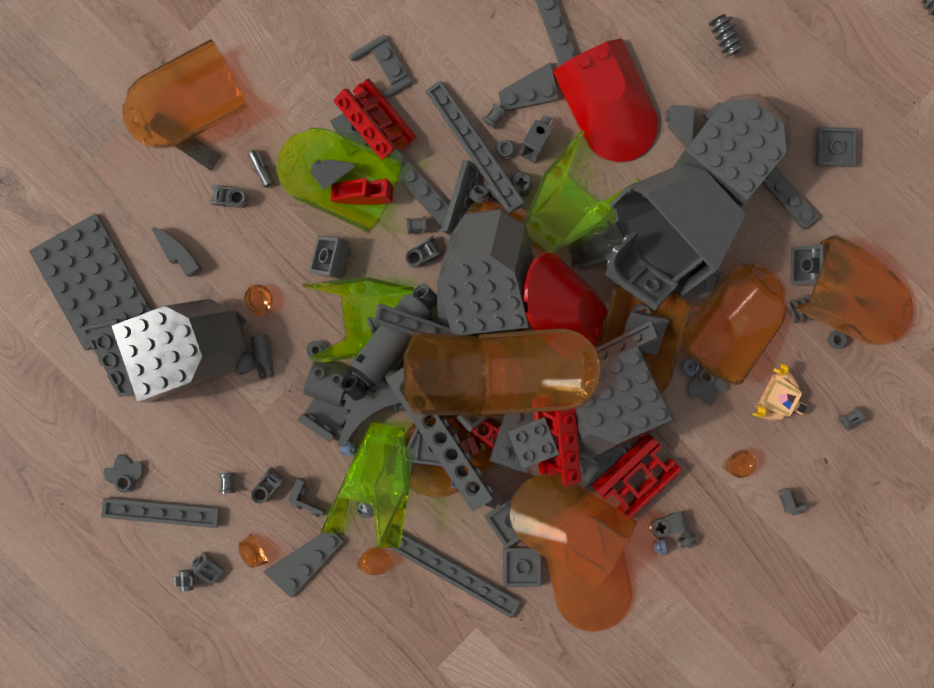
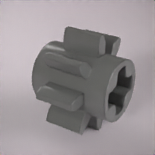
M193 570L178 571V576H174V586L179 587V591L194 590V585H198V576L193 574Z

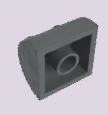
M318 235L309 273L341 280V277L346 273L345 260L351 254L350 242L340 238Z
M829 245L791 247V285H829Z
M316 358L308 374L303 395L340 407L345 391L341 388V381L349 373L346 368Z

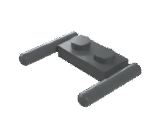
M384 34L349 55V59L354 61L372 51L392 87L382 92L386 99L412 84L411 79Z

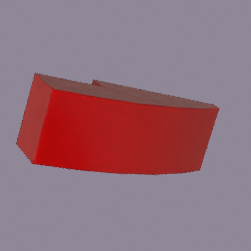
M367 178L333 183L330 201L353 205L392 203L394 186L388 179L369 181Z

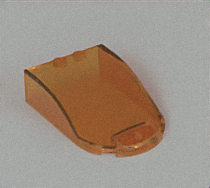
M837 235L822 240L820 245H829V249L810 300L807 303L796 306L795 310L866 344L882 345L900 338L908 329L913 315L912 298L904 282L880 260L861 247Z

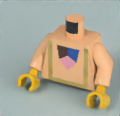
M779 362L781 368L779 370L774 368L773 371L778 374L772 375L758 404L755 405L758 408V412L756 414L752 413L753 416L771 421L782 420L785 416L790 417L793 411L800 415L804 414L807 405L799 401L802 392L799 391V385L787 365Z

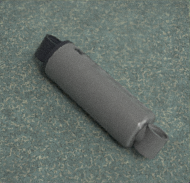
M422 283L414 288L412 295H404L394 308L430 320L432 317L430 309L436 306L437 295L429 285ZM379 326L346 368L349 375L345 376L341 381V388L354 401L364 398L368 389L374 391L415 337Z

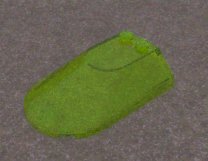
M309 128L306 131L292 135L282 146L276 164L277 174L284 190L297 201L366 233H370L380 221L388 203L353 205L331 202L332 184L322 190L309 173L312 170L310 165L319 159L321 162L328 159L353 163L355 167L334 183L367 178L369 181L388 179L394 186V192L402 163L389 156L381 160L373 149L327 129Z

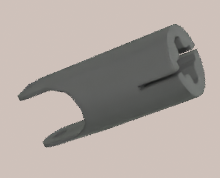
M268 334L251 337L259 377L261 379H265L266 376L273 377L274 368Z

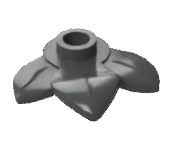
M702 367L696 373V378L690 382L688 393L690 398H696L700 395L705 403L712 405L716 399L717 391L724 392L727 390L726 382L722 377L715 375L711 368ZM704 373H707L709 376L707 380L702 378Z
M122 454L116 458L113 468H104L105 479L109 483L115 484L116 489L123 493L131 491L134 487V481L139 479L142 474L141 461L131 464L130 460ZM124 479L128 481L127 486H123L122 481Z

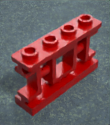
M369 78L356 86L353 90L355 96L348 88H345L333 100L381 160L390 156L397 149L393 143L400 150H404L417 138L415 133ZM370 113H371V115L375 118V120L380 124L379 126H378L377 123L372 119V117L369 115Z
M550 395L532 400L534 421L545 417L559 455L538 463L539 473L542 475L549 474V476L561 473L562 483L565 487L580 483L582 478L575 408H568L566 405L555 408L553 397Z
M650 434L642 437L591 485L605 500L612 494L621 504L614 511L625 522L633 519L642 507L647 506L656 494L662 492L665 485L671 480L677 478L682 470L671 458L663 463L656 456V453L662 447ZM649 454L653 460L645 466L640 460ZM659 465L664 471L655 478L651 472ZM641 468L649 478L635 490L627 480ZM621 480L625 486L617 493L612 486ZM631 491L636 497L627 504L623 498Z

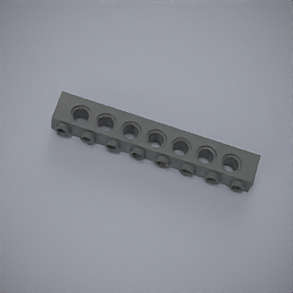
M406 365L386 378V381L472 512L493 500L494 489L489 482L485 483L482 479L484 475L481 469L473 465L471 454L467 449L463 450L461 447V439L457 433L453 434L450 430L451 424L445 416L442 418L438 412L440 408L436 401H431L428 397L429 391L423 383L420 384L417 380L418 374L413 367L409 368ZM406 382L413 384V392L409 393L404 389ZM416 399H422L425 402L423 409L416 407ZM429 415L433 416L436 419V424H427L426 417ZM437 433H445L447 440L445 442L439 441ZM455 449L458 457L450 458L447 453L448 450ZM461 465L466 466L469 473L466 475L461 474L458 467ZM476 482L479 484L480 489L472 491L469 484Z

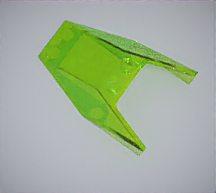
M582 130L543 174L524 221L528 236L548 253L557 252L601 226L614 212L610 208V203L624 190H620L605 200L596 201L568 177V170L584 134ZM637 178L632 184L639 182L640 179Z
M369 277L302 283L304 288L340 296L342 304L344 338L310 356L311 360L324 363L355 358L373 335L367 318L374 317L377 305L380 303L394 308L404 295H412L414 287Z
M371 422L342 482L321 533L344 532L350 499L373 506L378 548H400L409 495L404 428Z

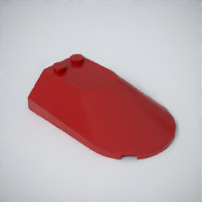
M622 38L606 41L571 58L553 71V76L585 142L597 156L616 163H622L637 159L650 148L657 134V114Z
M548 252L541 253V256L535 258L531 263L526 276L524 302L528 303V311L525 314L534 331L564 358L576 360L598 343L599 337L602 335V325L607 315V307L594 288L558 255Z

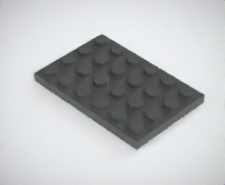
M96 213L29 250L85 351L91 349L88 344L89 340L85 333H82L80 327L119 318L121 323L152 311Z

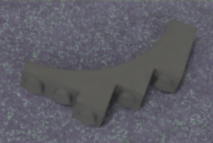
M415 370L418 374L417 380L419 383H423L429 391L427 395L430 400H435L438 406L445 408L452 389L437 385L438 379ZM385 377L373 391L375 393L367 391V394L361 400L354 401L345 393L343 400L346 403L344 407L348 408L343 419L346 421L344 427H340L337 437L340 438L338 445L345 447L354 430L371 414L384 407L401 403ZM406 382L404 389L411 393L414 391V386L412 383ZM416 399L415 402H424V401H423L422 399Z

